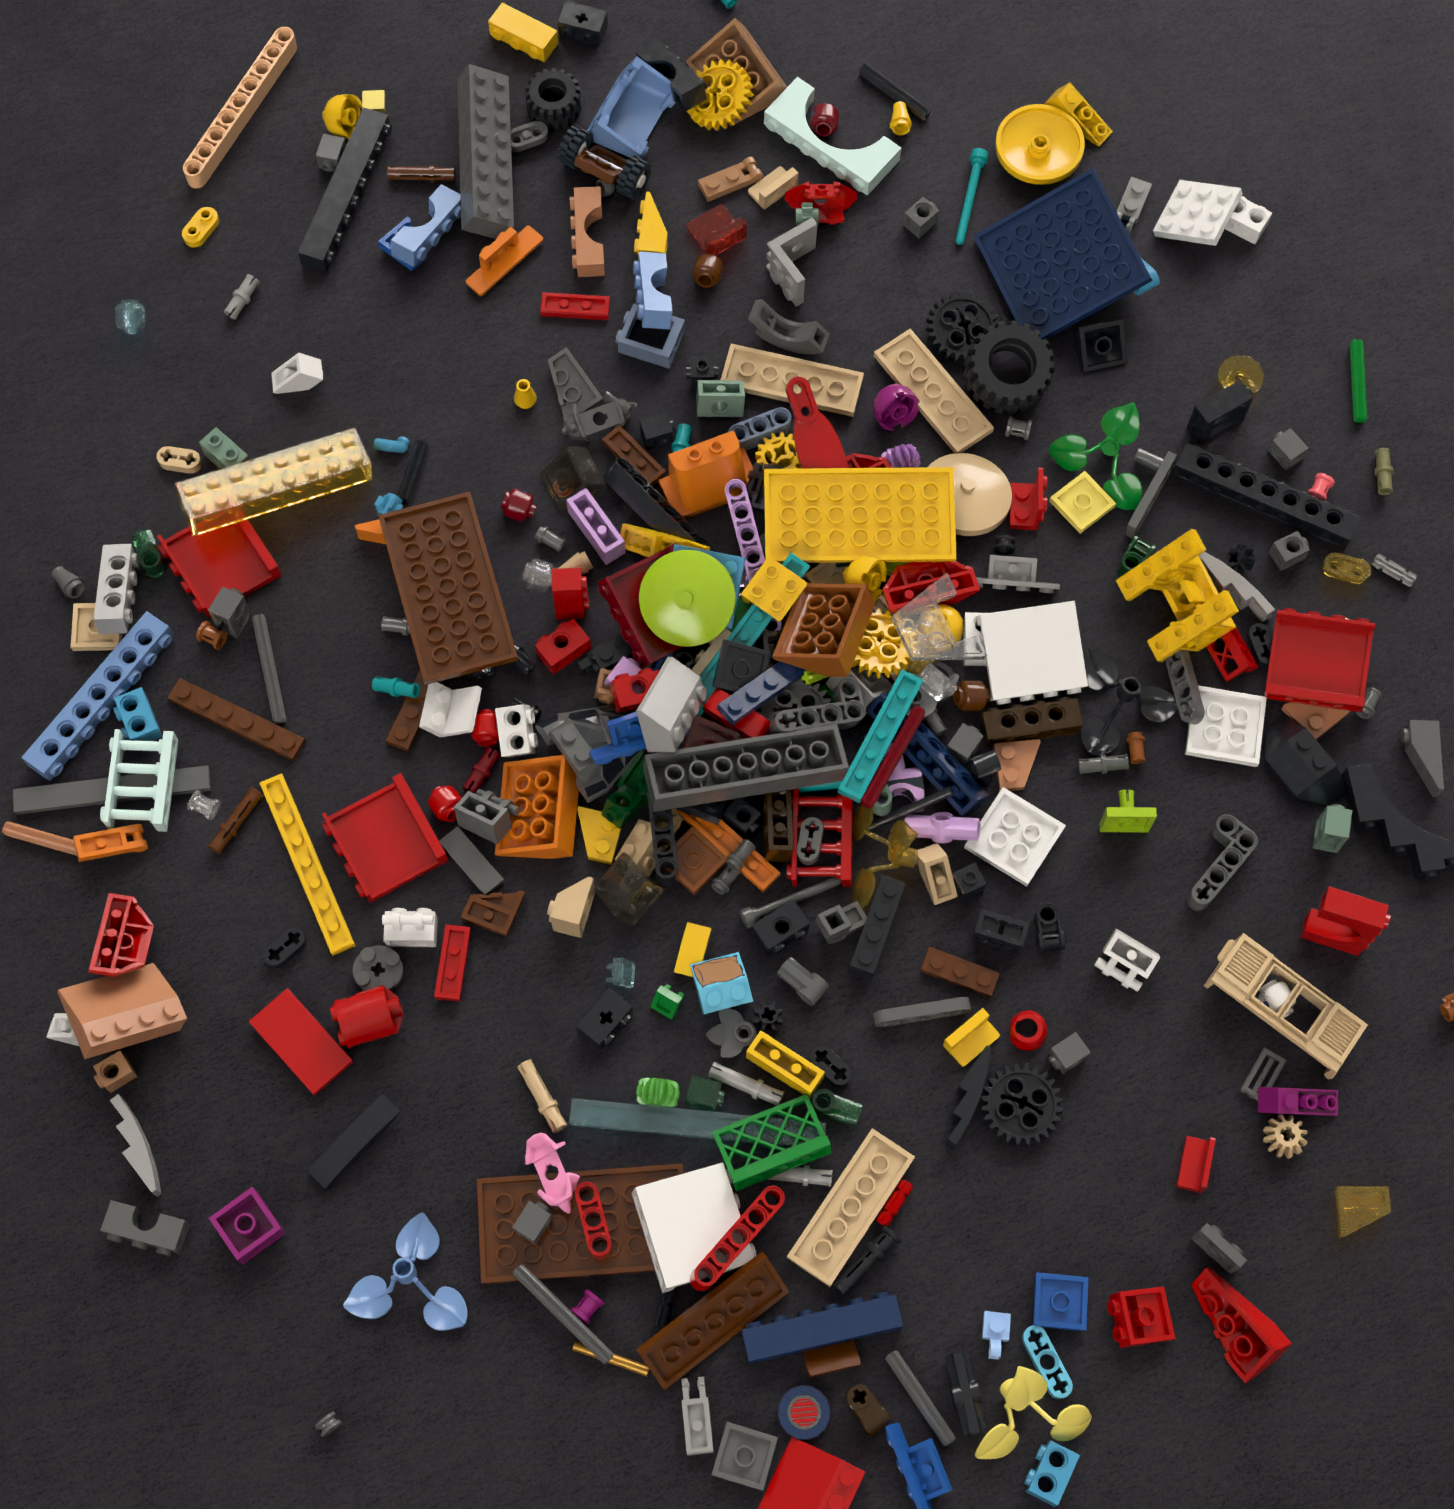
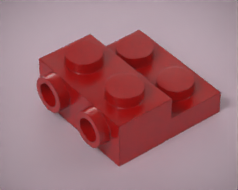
M1164 1286L1121 1291L1109 1295L1110 1300L1107 1303V1310L1114 1317L1113 1338L1116 1342H1119L1120 1348L1142 1346L1176 1339Z

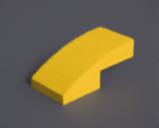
M687 922L674 969L675 973L693 977L690 964L703 961L712 928Z

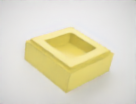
M384 90L362 91V106L385 113Z

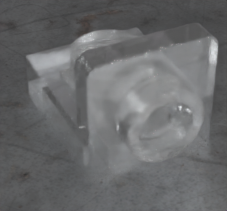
M929 663L924 667L919 678L923 679L921 688L939 701L945 696L950 697L956 691V683L960 676L955 673L948 678L934 665Z

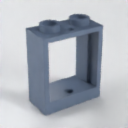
M633 303L631 310L627 311L624 316L623 324L625 325L623 329L619 330L616 335L615 343H618V353L670 369L685 332V320L675 316L671 317V331L663 350L635 342L628 338L636 319L641 320V318L637 317L638 305Z

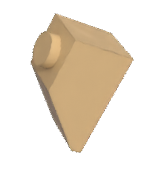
M936 843L915 851L920 874L933 904L937 905L958 897L948 856L939 844Z

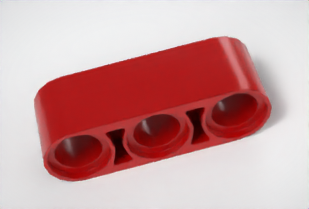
M716 688L702 707L703 711L710 717L745 739L765 736L770 731V721L756 711L732 726L717 710L718 704L730 696L721 689Z
M583 1182L576 1187L575 1198L591 1256L595 1259L604 1260L612 1252V1243L599 1192L593 1183ZM584 1190H591L594 1192V1197L592 1200L585 1202L580 1199L581 1193ZM591 1215H598L601 1221L599 1225L591 1227L586 1223L587 1218ZM598 1240H603L607 1243V1248L603 1252H596L593 1250L594 1243Z

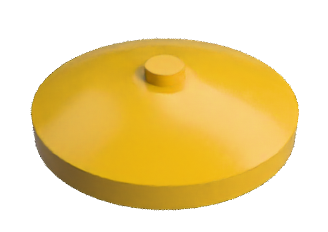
M1044 104L1023 106L1007 115L998 128L995 142L996 154L1004 169L1021 181L1038 185L1056 183L1070 176L1079 166L1085 146L1083 132L1076 120L1065 111Z

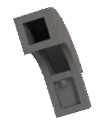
M763 299L755 300L748 318L757 327L756 334L778 348L794 353H823L830 335L817 321L798 323L783 318Z

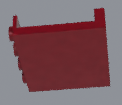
M674 544L598 582L599 592L607 600L611 616L620 625L622 637L629 643L633 658L640 664L641 668L684 647L670 644L655 635L644 621L639 605V591L643 577L654 562L662 556L673 552Z

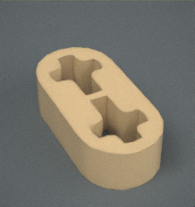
M165 446L157 452L156 458L160 466L165 470L196 473L202 467L201 458L194 450ZM168 455H171L172 458H169L168 462H165L164 458H167ZM191 458H194L195 462H191L190 465H187L186 461H190Z

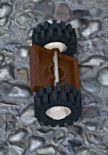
M578 125L571 126V129H568L567 135H564V140L560 143L561 148L558 149V161L573 169H578L579 167L583 172L600 178L604 183H618L616 191L635 200L640 196V192H643L644 186L648 183L647 179L650 178L649 174L652 171L650 162L636 155L631 156L627 160L598 144L592 147L593 134Z

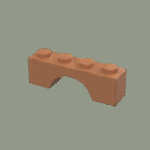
M601 187L574 188V197H570V209L575 210V216H571V230H575L576 235H571L572 249H576V255H572L573 269L577 268L578 277L605 276L603 244L593 241L586 234L588 227L593 222L602 218Z

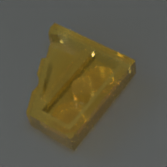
M1337 1186L1335 1188L1339 1238H1344L1391 1213L1389 1186Z

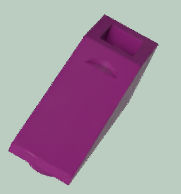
M1258 1087V1112L1338 1116V1090Z

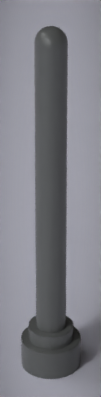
M834 876L757 909L755 907L744 908L740 910V916L745 927L748 929L758 922L761 917L774 912L793 899L797 903L841 885V879H837Z

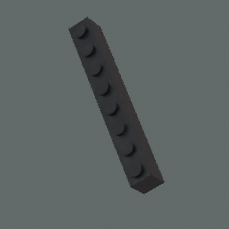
M363 107L298 251L301 265L327 272L329 265L334 263L336 249L343 243L344 231L346 227L349 228L351 225L352 213L354 209H358L361 193L368 186L369 175L375 171L377 157L383 153L385 139L391 135L392 125L390 124L388 114Z

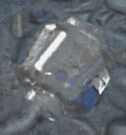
M533 559L531 563L527 562L522 575L525 586L539 592H547L550 586L552 587V569H555L552 563L540 559Z

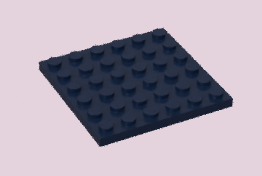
M1094 168L1089 169L973 235L1018 326H1022L1023 323L1030 325L1029 329L1034 332L1036 329L1041 333L1039 337L1042 340L1054 336L1153 281Z

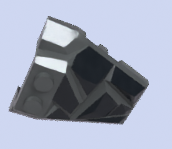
M614 704L558 713L536 724L535 728L547 745L555 743L576 773L575 785L587 803L608 793L613 788L614 783L624 775L639 751H636L631 756H621L613 759L608 764L598 765L594 763L590 756L591 750L612 743L606 722L636 712L635 709L616 713Z

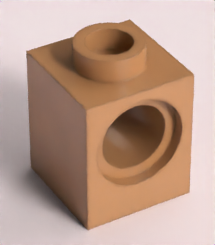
M121 1050L93 1066L97 1073L94 1075V1079L101 1089L105 1087L110 1093L138 1077L126 1055ZM111 1069H119L118 1074L114 1078H108V1073Z

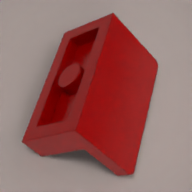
M1191 1136L1185 1137L1176 1187L1202 1193L1207 1188L1216 1138L1210 1137L1208 1140H1203Z

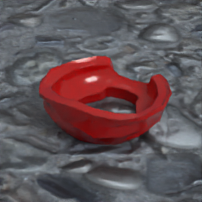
M1026 1010L1012 1017L1010 1040L1018 1049L1024 1051L1035 1050L1044 1043L1048 1029L1044 1018L1040 1014L1032 1010ZM1024 1019L1033 1020L1038 1027L1037 1033L1030 1038L1023 1037L1016 1033L1015 1026L1017 1022Z

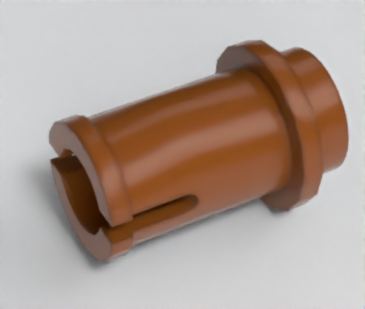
M1142 732L1129 733L1126 739V743L1129 744L1131 764L1146 762L1143 746L1145 737L1142 736Z

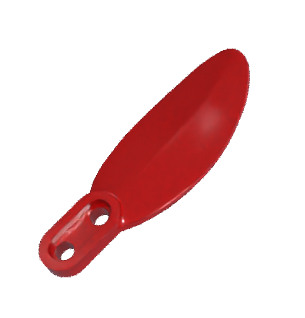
M799 376L790 379L786 384L785 391L795 417L794 443L801 468H849L841 442L828 419L819 412L809 382ZM794 385L800 387V393L797 394L793 391ZM803 407L809 411L807 416L801 413Z

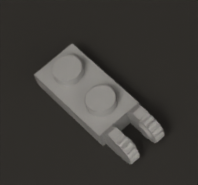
M1134 177L1130 178L1117 209L1120 219L1129 221L1125 228L1128 235H1130L1134 223H1137L1152 186L1151 183Z
M698 1377L697 1386L700 1398L689 1399L690 1386L688 1379H682V1410L687 1456L713 1453L709 1402L705 1393L704 1377Z

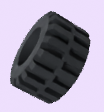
M552 68V71L544 69L543 73L537 72L534 74L535 78L531 77L528 80L529 84H526L525 87L527 113L531 117L532 122L541 121L546 124L548 130L551 128L559 130V127H568V123L573 124L575 117H579L581 110L578 81L573 79L572 74H566V71L562 69L557 71V68ZM552 96L562 98L557 102L545 101L546 98Z

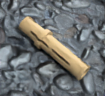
M532 1060L522 1062L517 1068L539 1106L538 1111L541 1115H544L553 1133L563 1130L567 1127V1123L557 1108L558 1103L556 1099L553 1100Z

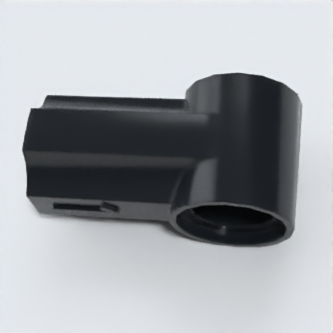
M994 750L970 759L971 775L982 787L989 785L993 774L1001 770L1000 761Z

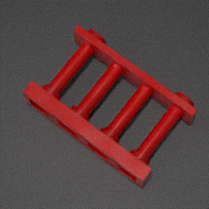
M799 788L793 789V794H791L793 853L792 864H787V879H791L793 887H798V876H836L837 879H841L842 887H852L853 800L841 794H838V797H800ZM800 806H838V809H842V817H837V820H820L824 830L842 832L841 841H837V843H822L820 853H837V855H841V864H837L836 867H798L797 847L799 830H801V825L804 821L799 820ZM811 825V828H806L808 830H817L816 825ZM808 844L807 851L802 852L813 853L811 848L812 844Z

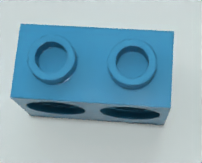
M142 687L114 698L117 707L113 709L118 721L123 720L125 727L121 728L126 740L154 741L163 737ZM137 705L135 710L127 711L130 706ZM145 726L141 732H135L137 727Z
M1051 1440L1046 1445L1041 1444L1035 1459L1039 1460L1036 1469H1030L1024 1481V1484L1028 1485L1025 1492L1054 1507L1058 1506L1080 1455ZM1052 1452L1058 1453L1061 1456L1062 1464L1060 1467H1054L1050 1464L1049 1456ZM1041 1477H1046L1051 1482L1049 1492H1042L1039 1489L1038 1480Z

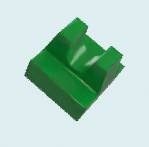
M666 984L664 987L661 985L656 991L651 1008L672 1020L678 1011L684 993L679 992L675 994L670 991V985Z

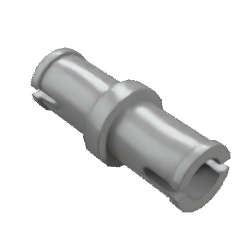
M247 274L239 289L233 292L234 297L224 310L227 316L232 312L230 318L236 320L244 305L250 302L251 294L260 283L255 278L249 285L254 276Z

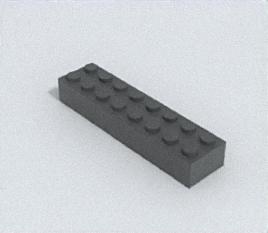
M469 64L457 78L461 230L496 239L501 232H505L510 227L514 228L509 76Z
M837 724L678 749L676 752L647 754L644 757L643 763L644 776L653 812L843 781L849 769Z

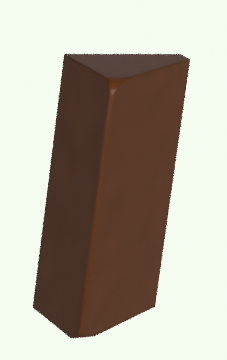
M854 1340L803 1351L809 1378L861 1366Z

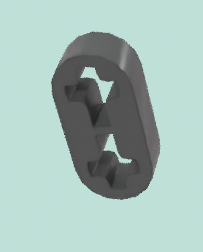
M809 817L801 825L797 855L800 862L805 865L816 863L820 857L824 828L818 818ZM816 825V829L819 831H814L813 838H809V830L806 828ZM808 844H812V852L815 854H810L809 858H806L802 851H807Z

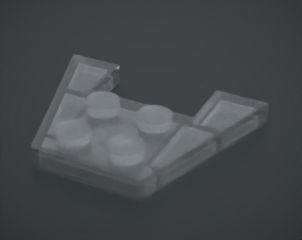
M948 573L944 574L891 618L911 661L979 660L987 657L977 635L959 642L955 641L938 606V602L953 598L957 594Z

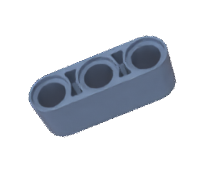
M776 408L734 424L730 427L729 432L734 430L737 437L743 438L738 440L740 449L744 448L747 451L757 447L758 444H764V437L769 440L772 439V433L776 437H779L781 432L784 433V436L787 435L791 428V413L786 408ZM782 420L785 423L779 424L776 421ZM758 428H760V429H763L764 431H763V432H757V431H755V430L758 429Z

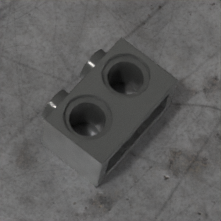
M222 587L208 609L216 628L226 630L229 635L237 639L252 616L244 594L235 588L229 590Z

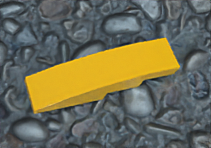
M622 524L620 536L625 541V549L646 557H650L674 543L710 551V547L687 539L643 527Z

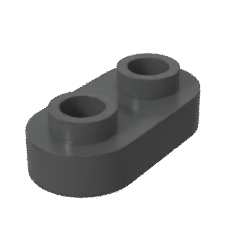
M533 121L511 129V151L520 152L544 143L548 139L546 124L541 121Z

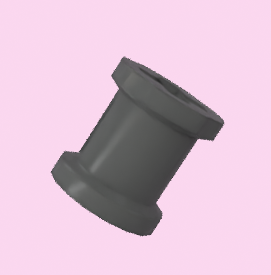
M1009 416L1005 436H1019L1028 441L1032 420L1026 422Z

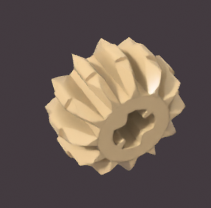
M1282 1114L1277 1116V1120L1271 1118L1268 1121L1269 1126L1263 1129V1132L1269 1135L1263 1138V1142L1271 1143L1268 1151L1271 1152L1276 1149V1156L1279 1158L1284 1153L1288 1159L1292 1158L1293 1152L1297 1155L1302 1152L1300 1146L1307 1144V1141L1302 1138L1307 1134V1131L1299 1129L1302 1121H1298L1296 1124L1293 1123V1115L1288 1116L1287 1119ZM1286 1132V1137L1289 1139L1287 1141L1283 1140L1284 1135L1281 1133Z

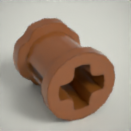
M204 621L197 630L196 638L198 641L204 640L212 644L214 649L220 650L228 638V632L224 629L219 630L211 626L210 622Z

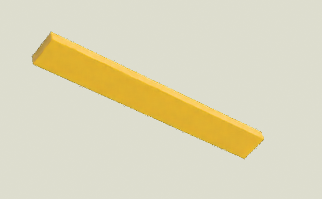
M281 773L260 782V786L332 956L355 947V943L283 774Z

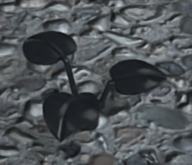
M1089 648L1085 650L1083 658L1088 683L1087 687L1093 691H1099L1104 686L1107 689L1118 687L1116 693L1120 700L1106 723L1097 718L1084 722L1080 731V738L1086 751L1091 755H1107L1118 746L1120 732L1109 725L1124 702H1131L1136 697V703L1141 704L1140 713L1142 716L1154 723L1165 722L1178 710L1175 696L1156 686L1141 688L1139 680L1135 677H1126L1124 680L1120 679L1115 683L1118 678L1116 664L1106 656L1095 653Z

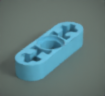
M1029 1326L1022 1334V1342L1038 1373L1046 1380L1049 1394L1055 1399H1064L1072 1392V1381L1045 1330L1040 1326ZM1030 1331L1041 1335V1338L1038 1340L1041 1348L1044 1345L1048 1347V1349L1039 1352L1037 1356L1033 1352L1038 1350L1036 1343L1028 1341V1338L1031 1336ZM1047 1354L1053 1357L1054 1367L1052 1369L1046 1370L1041 1367L1040 1358L1042 1355ZM1057 1369L1061 1372L1056 1375L1058 1381L1065 1382L1067 1385L1064 1387L1065 1393L1063 1394L1060 1390L1055 1392L1053 1388L1056 1385L1055 1379L1052 1377L1048 1380L1046 1376L1054 1373Z

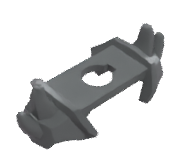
M607 391L603 397L604 403L607 404L580 413V408L573 404V413L564 421L561 433L567 435L572 440H585L588 442L591 440L588 435L612 426L616 428L620 425L623 428L624 424L630 419L631 412L637 407V403L627 402L622 398L618 399ZM596 412L607 414L608 419H606L603 425L599 426L593 422V415Z

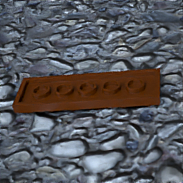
M761 1252L647 1340L636 1351L661 1387L666 1390L745 1328L746 1324L751 1323L787 1295L789 1290L768 1257Z

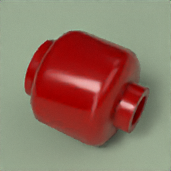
M483 709L479 711V714H476L471 737L480 746H494L499 741L496 713L491 709Z
M438 786L431 792L428 805L440 821L452 822L457 820L454 806L460 801L461 796L453 786Z

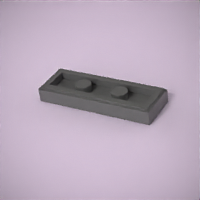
M458 826L439 840L442 848L483 895H489L504 883V879Z

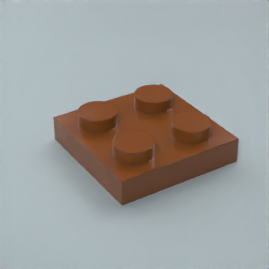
M693 826L675 843L679 871L678 881L695 895L726 864L728 859ZM665 868L670 874L673 873L671 868Z

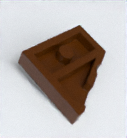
M517 891V893L508 894L498 892L491 893L490 895H470L461 915V920L507 937L526 894L524 891Z

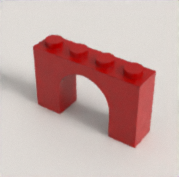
M1329 886L1323 893L1319 910L1311 908L1306 914L1300 938L1358 956L1364 949H1368L1369 944L1375 941L1376 936L1381 935L1383 929H1387L1390 921V915L1387 914L1389 905Z

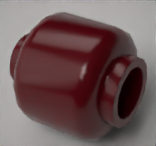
M828 103L816 105L811 112V130L822 137L833 135L837 131L839 123L837 108Z
M513 488L511 491H506L500 508L503 509L504 516L518 522H524L527 517L532 518L536 505L532 504L533 495L518 488Z

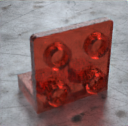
M723 204L686 223L687 230L705 254L716 256L747 238V222L743 217L735 221Z

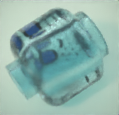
M121 300L120 304L116 305V326L124 329L126 334H136L138 329L145 327V307L139 304V300Z

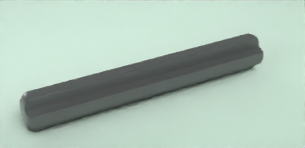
M895 1350L886 1356L887 1363L942 1445L947 1446L955 1440V1435L899 1352Z

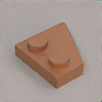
M1287 703L1281 708L1293 722L1306 727L1316 740L1350 712L1298 703Z
M1040 739L994 743L993 750L1001 764V770L997 772L999 792L1003 787L1009 791L1024 790L1040 745Z

